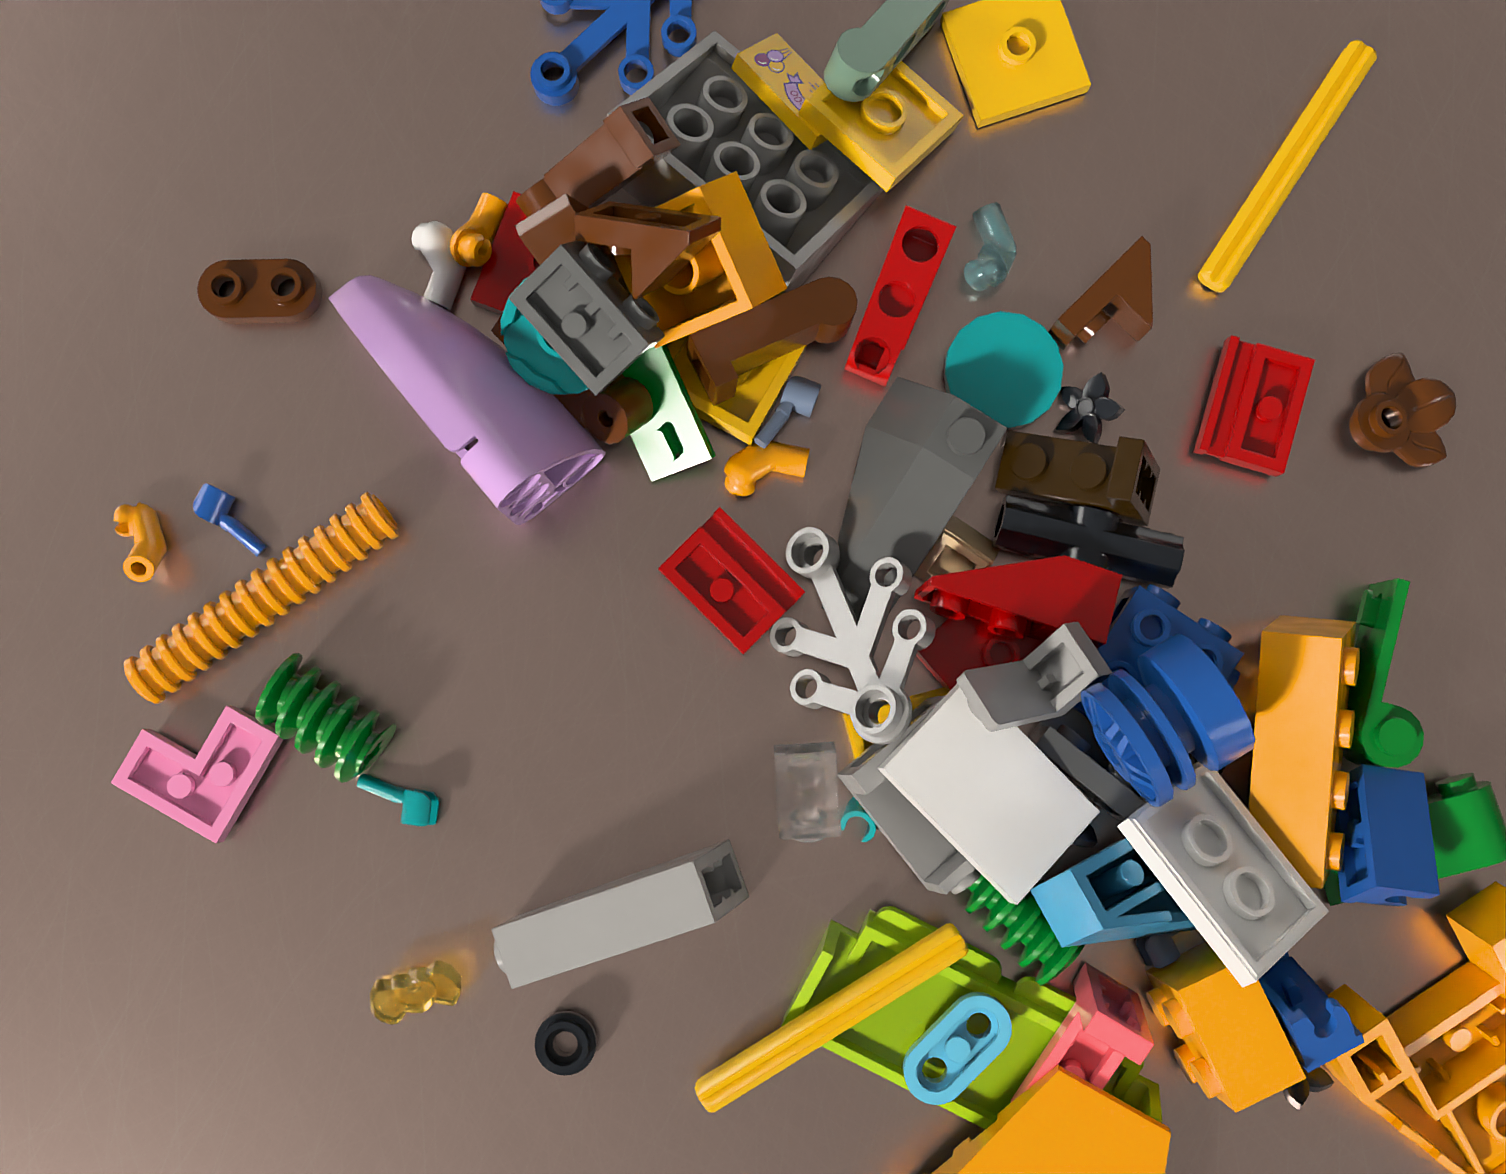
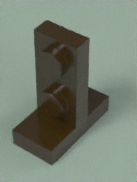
M1008 430L995 489L1003 494L1116 512L1124 523L1148 526L1160 467L1145 440L1119 436L1117 447Z

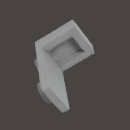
M1079 622L1063 624L1024 660L966 670L956 681L967 698L971 712L983 723L988 731L993 732L1063 716L1081 701V691L1095 683H1102L1112 671Z

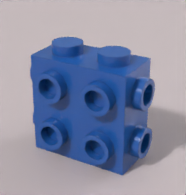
M1149 584L1145 589L1139 585L1125 590L1114 608L1106 644L1097 648L1112 672L1123 669L1145 687L1138 669V656L1170 636L1180 633L1191 639L1207 654L1223 674L1231 688H1234L1240 677V672L1235 667L1244 653L1229 644L1232 636L1228 631L1205 618H1200L1198 622H1195L1177 610L1181 603L1176 597L1158 586ZM1107 678L1101 684L1110 690ZM1081 701L1072 707L1087 717Z

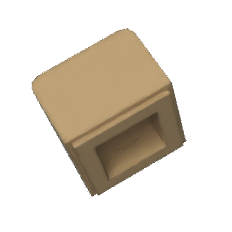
M952 515L914 575L926 582L929 578L936 575L991 567L1000 549L992 547L993 541Z

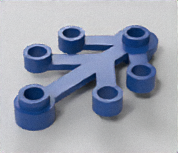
M540 0L542 7L548 13L554 15L564 14L570 9L606 11L562 52H547L535 60L531 67L530 77L538 98L552 106H561L572 101L577 95L580 86L577 72L626 27V57L621 61L618 68L621 87L627 94L632 95L655 77L654 69L649 60L651 4L656 0ZM669 0L670 17L665 20L661 28L662 43L667 53L674 57H681L697 44L696 26L692 21V0ZM683 29L690 36L685 42L675 43L669 39V35L674 30ZM552 67H560L564 70L562 77L555 81H549L543 75L547 69ZM635 68L643 69L647 73L646 78L638 83L631 82L626 78L628 72Z

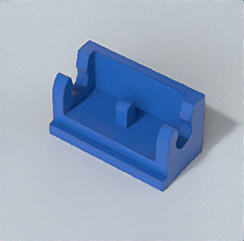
M1365 764L1349 771L1350 783L1346 810L1337 809L1335 832L1345 834L1343 863L1341 871H1338L1341 902L1406 906V896L1431 899L1440 895L1424 773Z
M1288 952L1259 979L1297 1060L1308 1073L1364 1043L1362 1033L1351 1022L1347 1010L1336 999L1329 998L1292 956L1289 957Z

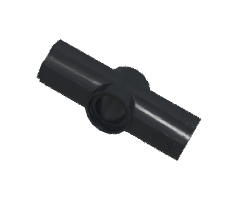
M1006 495L1003 498L994 527L992 547L1002 549L1003 551L1007 550L1023 556L1041 559L1066 555L1122 574L1124 579L1152 584L1166 589L1173 587L1175 579L1181 570L1185 552L1183 548L1184 537L1120 522L1121 517L1111 512L1083 506H1069L1067 509L1010 495Z

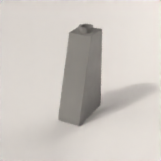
M730 840L714 844L520 914L492 928L495 939V959L500 969L507 974L511 989L716 923L749 898Z

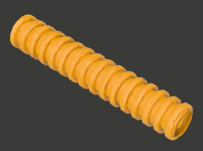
M365 492L361 495L362 502L356 506L353 503H349L345 506L346 514L343 516L336 513L329 518L331 524L326 528L319 524L314 528L315 535L309 538L303 535L298 539L299 546L294 549L288 546L283 549V558L278 560L272 557L266 563L267 569L264 571L259 568L253 570L250 581L247 582L244 579H240L235 583L236 590L234 592L225 590L220 593V602H207L203 607L204 613L193 612L188 616L187 625L177 623L171 629V636L162 634L157 637L155 647L146 645L141 648L139 658L136 656L127 658L124 661V671L128 681L144 699L154 704L161 703L166 698V691L175 693L181 688L182 680L187 682L194 680L197 676V669L207 671L211 668L214 657L220 660L228 656L227 648L231 646L238 649L243 645L244 636L247 635L254 638L259 634L260 625L263 624L269 627L274 624V615L278 613L285 616L290 612V604L294 602L301 605L306 601L305 594L310 591L316 594L321 591L320 583L324 580L332 583L337 579V571L340 569L344 572L351 570V562L357 558L360 561H364L368 558L367 550L370 548L375 550L381 549L384 538L388 536L394 540L398 537L399 532L397 529L399 527L390 512L374 494L371 495Z

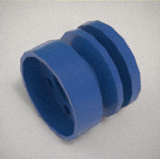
M1180 633L1170 636L1138 656V669L1145 687L1126 671L1119 669L1108 675L1110 690L1101 683H1095L1081 691V702L1093 727L1095 738L1105 756L1121 777L1129 782L1140 796L1153 807H1161L1173 799L1174 790L1171 782L1182 790H1188L1196 784V774L1188 753L1210 771H1218L1254 749L1255 736L1251 722L1235 692L1207 654L1191 639Z

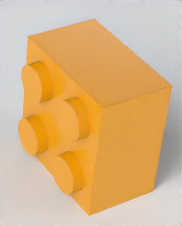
M737 171L703 184L655 207L721 217V231L668 284L643 296L658 314L659 322L656 325L665 335L655 345V348L750 310L788 289ZM614 255L618 268L631 294V255Z
M1207 941L1182 953L1176 961L1163 968L1152 967L1145 971L1154 988L1146 992L1149 1004L1163 1027L1171 1025L1181 1046L1173 1049L1176 1060L1187 1080L1191 1084L1198 1082L1209 1099L1216 1096L1234 1112H1239L1306 1079L1259 980L1242 988Z

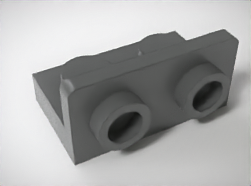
M573 241L561 244L508 298L596 396L603 392L647 349L661 341L665 335L656 325L659 322V316L654 308L643 297L633 299L632 293L629 294L613 276L616 268L610 258L592 243L585 245L582 241Z
M1071 708L1063 716L1040 721L1028 736L1084 795L1117 821L1123 822L1146 803L1140 798V794L1134 787L1122 778L1109 762L1095 738L1089 719L1078 710Z

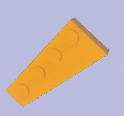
M1280 615L1261 632L1249 812L1308 886L1323 889L1330 871H1341L1344 856L1345 834L1335 832L1337 809L1346 810L1349 794L1350 774L1349 772L1341 771L1343 748H1351L1354 732L1355 713L1354 710L1347 709L1350 685L1356 686L1359 670L1360 650L1354 647L1357 622Z

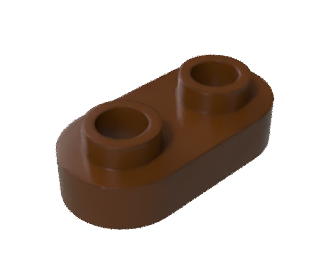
M288 258L218 261L205 269L197 286L198 298L204 309L218 320L229 324L300 322L311 317L319 308L322 300V286L318 277L304 263ZM287 279H293L295 281L294 290L289 295L279 296V285ZM226 281H234L235 289L233 293L227 297H220L219 289L221 285Z

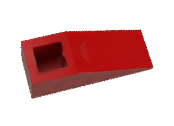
M1063 555L932 576L916 589L914 599L929 603V609L933 613L945 618L963 620L968 616L988 623L987 629L990 632L1010 639H1022L1024 636L1044 642L1063 624L1079 622L1097 649L1106 644L1122 574Z

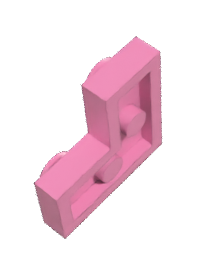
M226 706L198 755L152 729H142L111 783L212 842L221 843L227 838L284 739H281L275 733L274 728L269 725H262L255 717L235 706Z

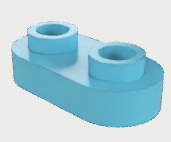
M983 992L965 994L958 998L911 1045L904 1057L903 1074L908 1089L918 1100L931 1105H942L951 1102L1006 1048L1011 1038L1012 1024L1010 1016L1001 1002ZM975 1013H983L989 1018V1026L981 1034H973L966 1027L968 1018ZM936 1057L945 1062V1071L940 1077L929 1078L922 1072L923 1064L929 1058Z

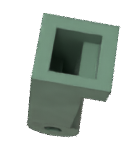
M886 0L862 28L848 29L841 34L824 70V81L827 88L836 97L844 101L858 102L869 97L937 22L949 0Z

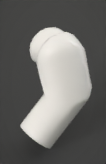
M438 221L421 223L412 233V245L415 250H421L433 270L423 297L450 311L467 267L459 265L452 257L450 239L454 233L448 226Z

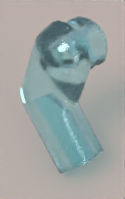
M998 202L986 205L972 214L983 241V246L978 253V259L966 263L964 276L969 286L976 291H983L990 285L997 287L1003 283L1017 255L1015 240L1001 205Z

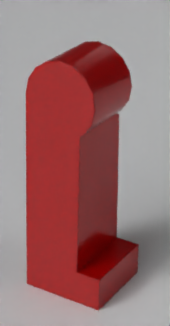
M905 206L844 370L886 387L899 354L907 344L957 226L910 206Z

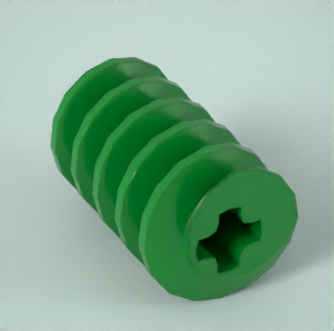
M293 653L283 661L267 681L256 706L255 718L262 725L275 723V733L281 739H290L296 736L294 746L300 753L307 754L316 750L314 761L319 767L328 768L336 763L335 778L341 783L348 782L369 768L381 755L395 733L396 724L394 723L382 732L377 733L374 729L380 715L379 711L374 709L358 719L355 713L360 703V697L355 694L339 705L335 700L340 691L341 683L335 680L320 691L316 688V685L321 676L322 669L315 666L302 676L298 675L297 670L303 657L300 653Z
M982 874L971 886L966 888L972 892L964 908L968 914L985 906L990 910L982 925L986 932L1002 924L1007 927L999 944L1004 950L1019 942L1025 945L1017 961L1022 968L1040 960L1042 966L1035 978V981L1040 986L1063 972L1076 960L1085 945L1061 947L1031 891L1026 894L1018 905L1009 903ZM1044 880L1038 881V882L1034 885V887H1036L1037 885H1039V884H1041V883H1043V882H1045V881H1044Z

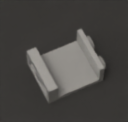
M944 695L927 698L912 711V719L908 729L898 740L884 745L872 744L841 770L837 776L926 889L947 895L950 891L953 894L962 892L971 886L980 877L981 873L877 769L946 696Z

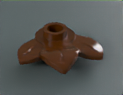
M1392 353L1383 357L1366 374V398L1357 404L1349 422L1353 439L1360 447L1368 451L1381 453L1393 451L1405 463L1413 467H1428L1442 461L1447 457L1443 441L1436 431L1445 426L1454 416L1456 410L1455 393L1441 380L1433 378L1415 380L1409 362L1403 353Z

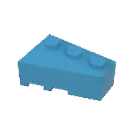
M1126 837L1030 890L1061 947L1197 930Z

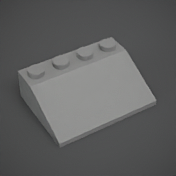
M713 31L607 114L608 117L621 105L649 97L681 144L677 149L624 186L623 189L642 205L657 207L694 188L737 171L788 288L774 296L777 297L800 287L884 189L828 140L809 150L731 69L735 57L740 51L716 31ZM638 121L643 130L645 131V133L647 134V136L649 137V139L651 140V142L654 144V138L650 128L643 122Z

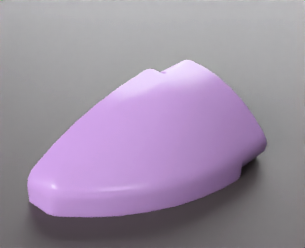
M372 275L357 276L328 297L363 346L444 447L450 452H456L461 458L462 467L495 507L516 525L526 523L543 511L595 468L605 456V451L590 433L583 428L552 394L529 385L511 367L505 354L507 351L451 312L417 293ZM477 438L478 442L468 450V444Z

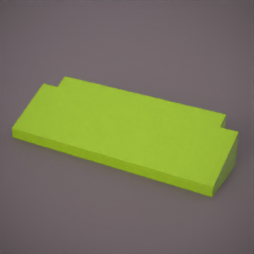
M894 906L882 907L877 912L870 909L859 933L831 920L784 1015L781 1026H784L938 928ZM966 943L969 951L965 957L828 1041L822 1047L909 1090L903 1074V1061L911 1045L958 998L972 992L987 993L999 1000L1010 1016L1012 1024L1010 1041L1006 1048L958 1097L949 1103L938 1105L987 1129L997 1120V1114L1011 1103L1012 1097L1077 1000L1076 997L1048 983L1040 986L1035 981L1036 977L1027 976L1021 978L1017 983L1001 975L1002 966L996 957ZM983 1013L971 1015L967 1020V1030L973 1034L985 1032L989 1026V1018ZM1124 1057L1103 1090L1162 1123L1159 1084L1139 1074L1144 1067V1061L1141 1065H1138ZM929 1058L923 1064L922 1072L929 1078L940 1077L945 1071V1062L940 1058Z

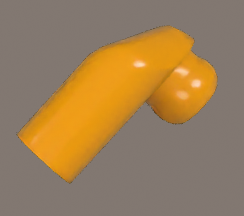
M482 193L469 221L456 230L450 239L452 257L459 265L464 267H480L488 262L492 254V242L508 206L506 202L494 195Z
M771 441L766 448H762L753 442L752 445H748L729 457L724 467V472L727 475L724 481L725 487L731 494L743 497L753 494L757 483L756 480L761 479L770 471L804 478L810 448Z
M141 502L137 503L136 506L122 504L114 513L113 521L119 522L114 530L122 537L134 536V546L123 563V570L128 578L133 581L146 582L152 578L167 551L157 513L149 505Z

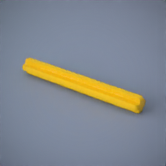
M1353 40L1344 48L1198 273V280L1203 285L1218 293L1224 292L1231 285L1376 61L1377 53L1374 48L1366 46L1361 40Z
M952 923L943 925L700 1077L695 1083L698 1099L708 1112L713 1113L720 1110L965 957L969 950L962 935Z

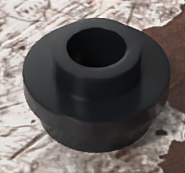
M562 1011L549 1016L536 1033V1056L542 1066L557 1075H573L582 1071L589 1065L596 1052L597 1037L595 1030L584 1016L576 1012ZM561 1032L572 1033L577 1039V1048L572 1052L560 1050L556 1045V1035Z

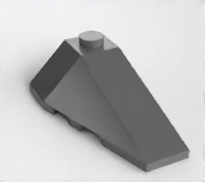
M898 376L865 427L837 542L840 550V561L836 571L858 621L871 587L869 576L875 562L884 557H893L907 565L913 577L1007 430V427L955 395ZM897 568L890 570L886 574L884 579L885 587L895 582ZM900 597L894 598L889 613Z

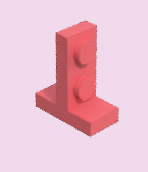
M1085 962L1073 980L1076 1003L1012 1097L1011 1102L1057 1065L1102 1090L1124 1057L1141 1065L1154 1046V1042L1138 993Z

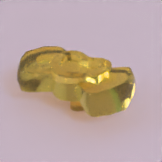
M436 960L428 967H412L408 970V974H397L391 979H377L369 993L371 1012L381 1022L393 1025L399 1023L407 1012L423 1013L433 1003L453 1006L461 995V975L451 964Z

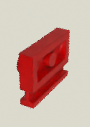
M1229 336L1224 341L1193 453L1211 455L1219 458L1220 461L1275 477L1284 474L1315 359L1261 343L1254 345L1240 341V337Z
M721 507L658 568L743 655L805 594V591Z

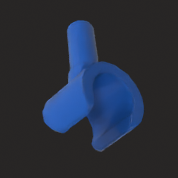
M207 483L203 484L193 502L195 514L229 532L255 556L259 557L268 546L239 520L227 515L236 497Z

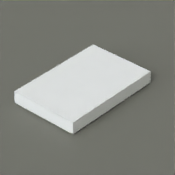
M958 683L877 768L1009 903L1016 905L1100 813L1083 793L1017 726L993 732L988 731L983 723L971 712L967 698Z
M1196 762L1193 764L1196 774V784L1188 790H1182L1171 782L1174 790L1172 800L1161 807H1153L1146 802L1117 827L1243 988L1259 980L1329 911L1217 771H1210L1201 763Z

